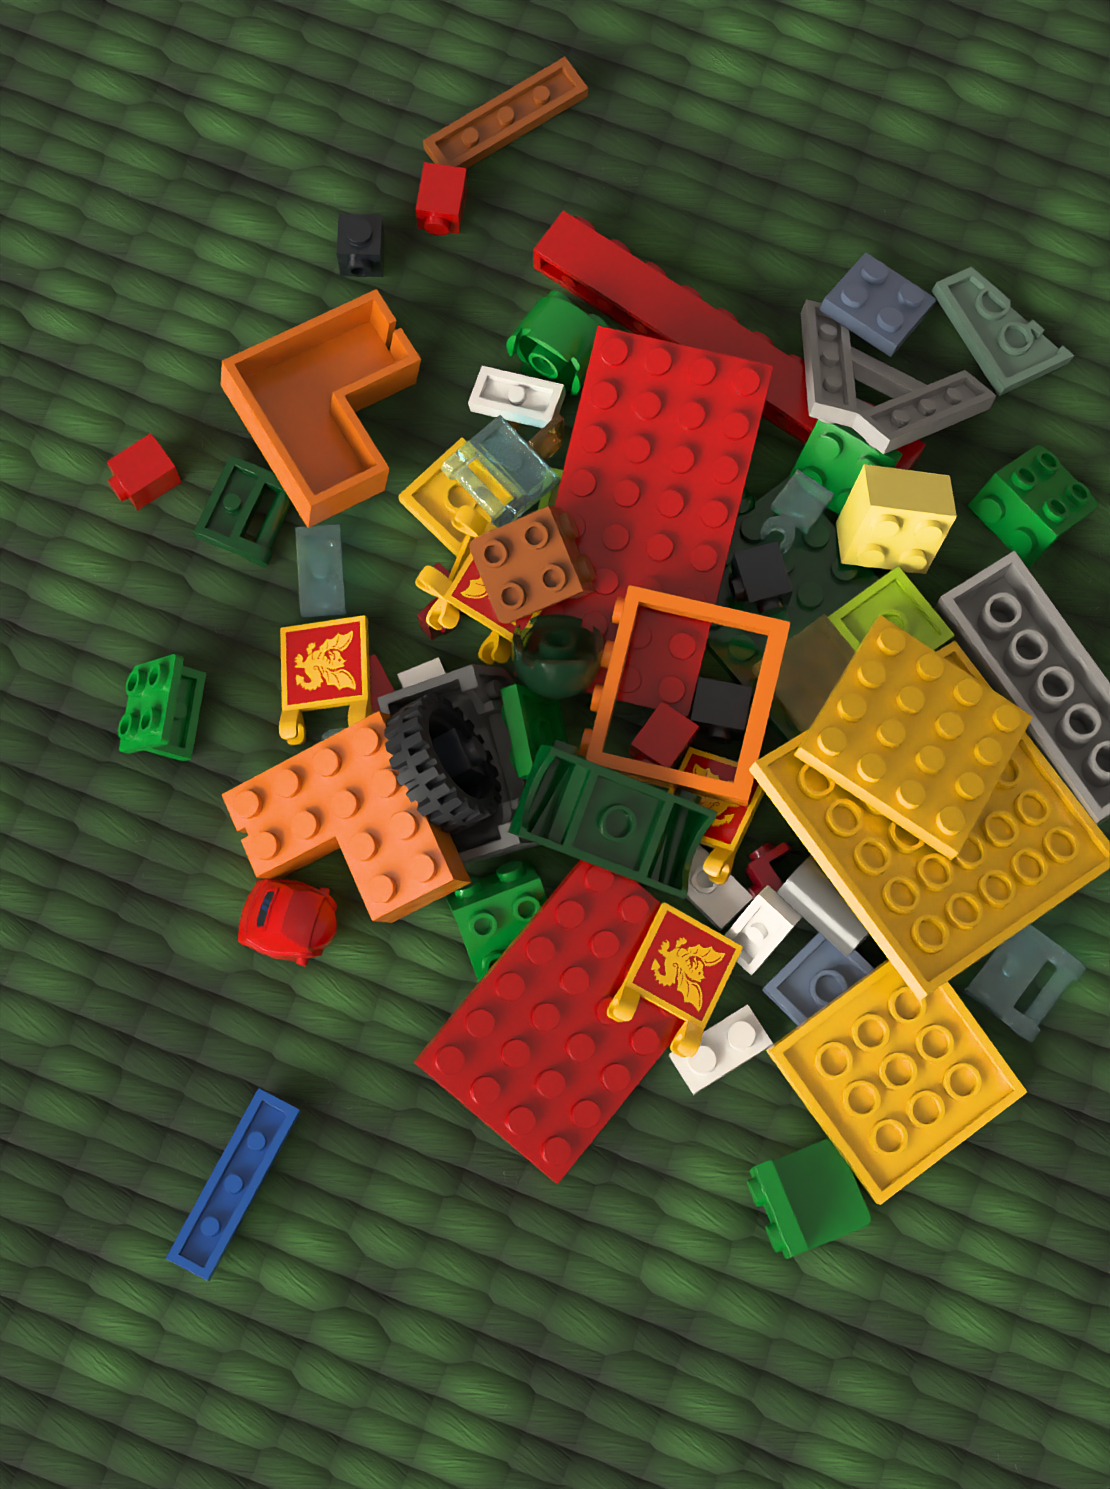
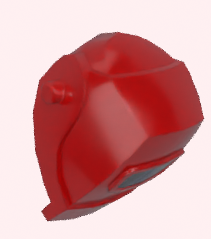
M286 879L258 880L248 895L242 909L238 942L271 958L296 961L297 965L307 966L310 958L322 956L324 948L331 944L337 934V904L330 896V889L326 887L316 889L305 883Z

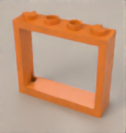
M629 585L626 598L617 597L612 623L619 624L615 642L607 640L605 644L601 667L608 668L604 685L596 684L590 711L597 712L593 730L588 728L584 730L579 755L586 756L587 761L641 782L674 790L679 788L696 795L747 807L754 781V776L749 771V768L755 761L759 760L791 622ZM639 606L768 635L733 783L603 753Z

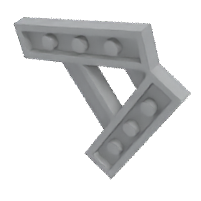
M806 299L800 314L808 413L810 417L817 418L828 424L837 423L852 427L865 438L871 447L885 454L989 410L997 395L966 370L926 385L851 347L849 329L820 311L819 308L822 303ZM854 379L894 399L873 407L856 398Z

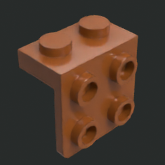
M554 506L544 507L476 537L470 542V552L496 616L501 623H512L565 599L581 598L595 592L591 582L596 579L594 568L586 554L580 555L574 540L579 537L578 529L570 513H563L562 508Z

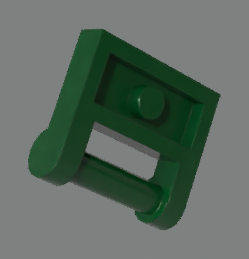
M230 455L193 533L195 538L240 555L256 565L267 567L273 555L270 549L292 505V501L274 472ZM266 489L272 490L277 495L255 542L244 539V535Z

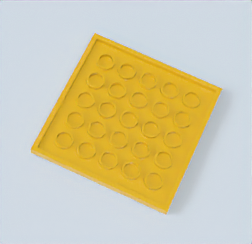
M956 641L936 651L991 688ZM808 730L755 761L749 768L751 774L919 1001L1110 869V841L1026 732H1024L962 849L952 860L794 756Z

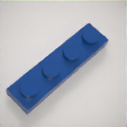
M258 1088L166 1257L167 1260L210 1282L301 1113L299 1109Z

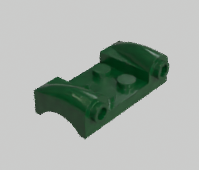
M553 739L551 746L541 744L526 780L508 833L685 899L688 893L689 873L695 852L703 835L714 822L717 812L701 806L702 797L691 792L676 788L673 795L577 757L579 748L565 742Z

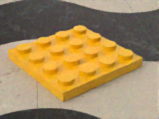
M879 615L815 718L794 756L952 860L962 849L1033 716Z
M889 959L766 1050L830 1141L850 1166L863 1187L878 1205L883 1204L1027 1093L949 982H946L919 1001Z

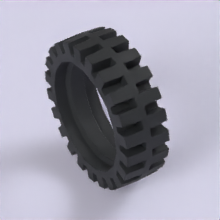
M430 693L409 703L391 715L386 722L388 727L384 729V736L388 739L385 742L386 751L393 755L389 762L392 769H396L400 773L396 776L400 786L406 785L408 788L406 796L411 803L415 800L418 802L417 810L423 817L429 814V822L435 827L440 825L441 830L448 833L451 831L452 834H457L480 823L499 809L498 804L501 803L502 799L499 792L502 789L501 783L495 779L499 776L497 767L490 764V761L493 760L490 750H485L487 760L483 762L489 778L464 791L455 784L443 768L434 750L431 740L453 728L471 737L475 736L481 744L485 743L481 734L476 735L473 732L475 726L471 720H464V712L458 706L453 708L452 702L447 698L442 699L441 695H431Z

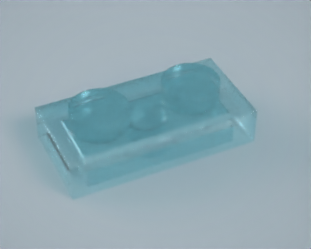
M340 524L312 526L310 528L296 527L301 616L316 617L346 614Z

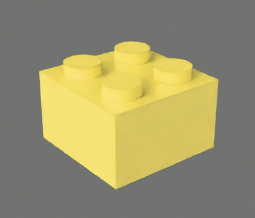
M864 464L836 521L841 564L889 570L899 566L904 572L926 574L957 517L950 475Z

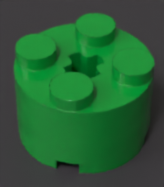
M553 290L547 297H542L535 303L509 337L506 344L507 352L511 358L515 353L523 362L519 370L525 376L564 384L565 390H570L569 396H575L585 382L598 326L608 328V326L599 316L595 314L587 315L580 308L573 305L566 295Z

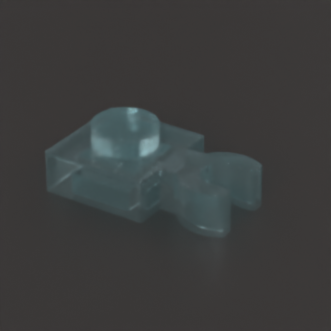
M797 469L771 505V510L779 516L771 517L764 522L759 538L765 540L771 531H781L785 539L782 540L779 548L781 553H785L793 544L795 528L797 527L807 534L832 501L834 493Z

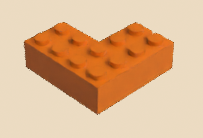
M377 289L222 360L221 387L307 528L385 491L389 467L355 412L416 384L421 358L402 328L395 330L397 320Z
M378 711L221 794L237 832L248 834L247 837L241 839V842L256 877L282 879L341 848L372 921L393 923L471 883L450 833L442 831L440 825L435 827L429 822V814L424 817L417 810L418 802L415 800L411 803L406 796L408 788L406 785L400 786L396 778L400 773L391 767L389 759L393 755L386 751L385 742L388 739L384 736V729L388 727L386 722L391 717L390 714Z

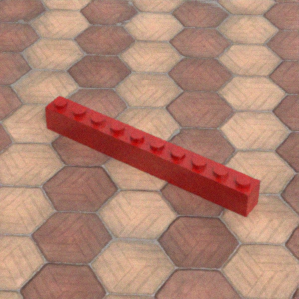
M564 210L533 249L534 269L634 334L773 365L762 417L798 441L806 444L818 419L810 417L808 413L805 363L802 358L792 354L788 356L774 347L772 340L765 334L758 331L751 332L738 323L736 317L723 308L715 309L703 301L701 295L688 285L680 286L667 278L666 273L658 265L652 262L644 263L633 256L629 248L619 240H609L596 232L594 226L585 218L580 216L574 218ZM865 402V403H867V404H869V405H871V406H873V407L875 406V405H873V404H871V403H869V402ZM918 439L895 449L903 454L896 468L913 470L920 460L926 444Z

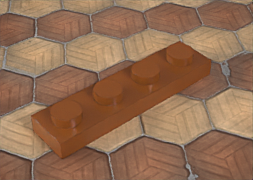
M563 57L423 140L424 149L434 164L469 168L587 98L588 87L568 59Z

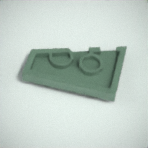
M972 266L936 282L932 289V293L998 396L1069 364L1075 356L1064 346L1059 349L1042 334L1044 329L1033 319L1028 322L1010 307L1011 300Z

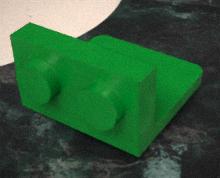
M1036 445L997 471L967 506L1012 552L1015 550L1025 566L1030 568L1039 561L1061 535L1092 514L1098 507V502L1091 495L1089 489L1081 482H1078L1060 464L1056 455L1043 446Z
M530 860L523 863L521 861L508 862L500 866L496 873L481 879L471 877V883L445 896L458 925L478 982L547 900L540 877Z
M829 1138L773 1161L772 1159L749 1170L752 1179L747 1180L750 1194L757 1207L764 1206L771 1223L765 1226L767 1235L775 1252L782 1251L785 1259L868 1226L871 1221L870 1213L850 1166Z

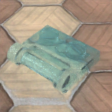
M501 415L453 453L441 466L443 473L450 480L456 479L492 517L491 524L498 528L517 520L559 484V476ZM475 458L514 498L507 505L504 506L468 467Z
M1030 924L995 949L964 992L1010 1026L1022 1039L1033 1042L1041 1031L1038 1027L1071 981H1078L1086 968L1078 959ZM1049 960L1056 966L1057 970L1024 1014L1020 1013L1013 1007L1045 962Z

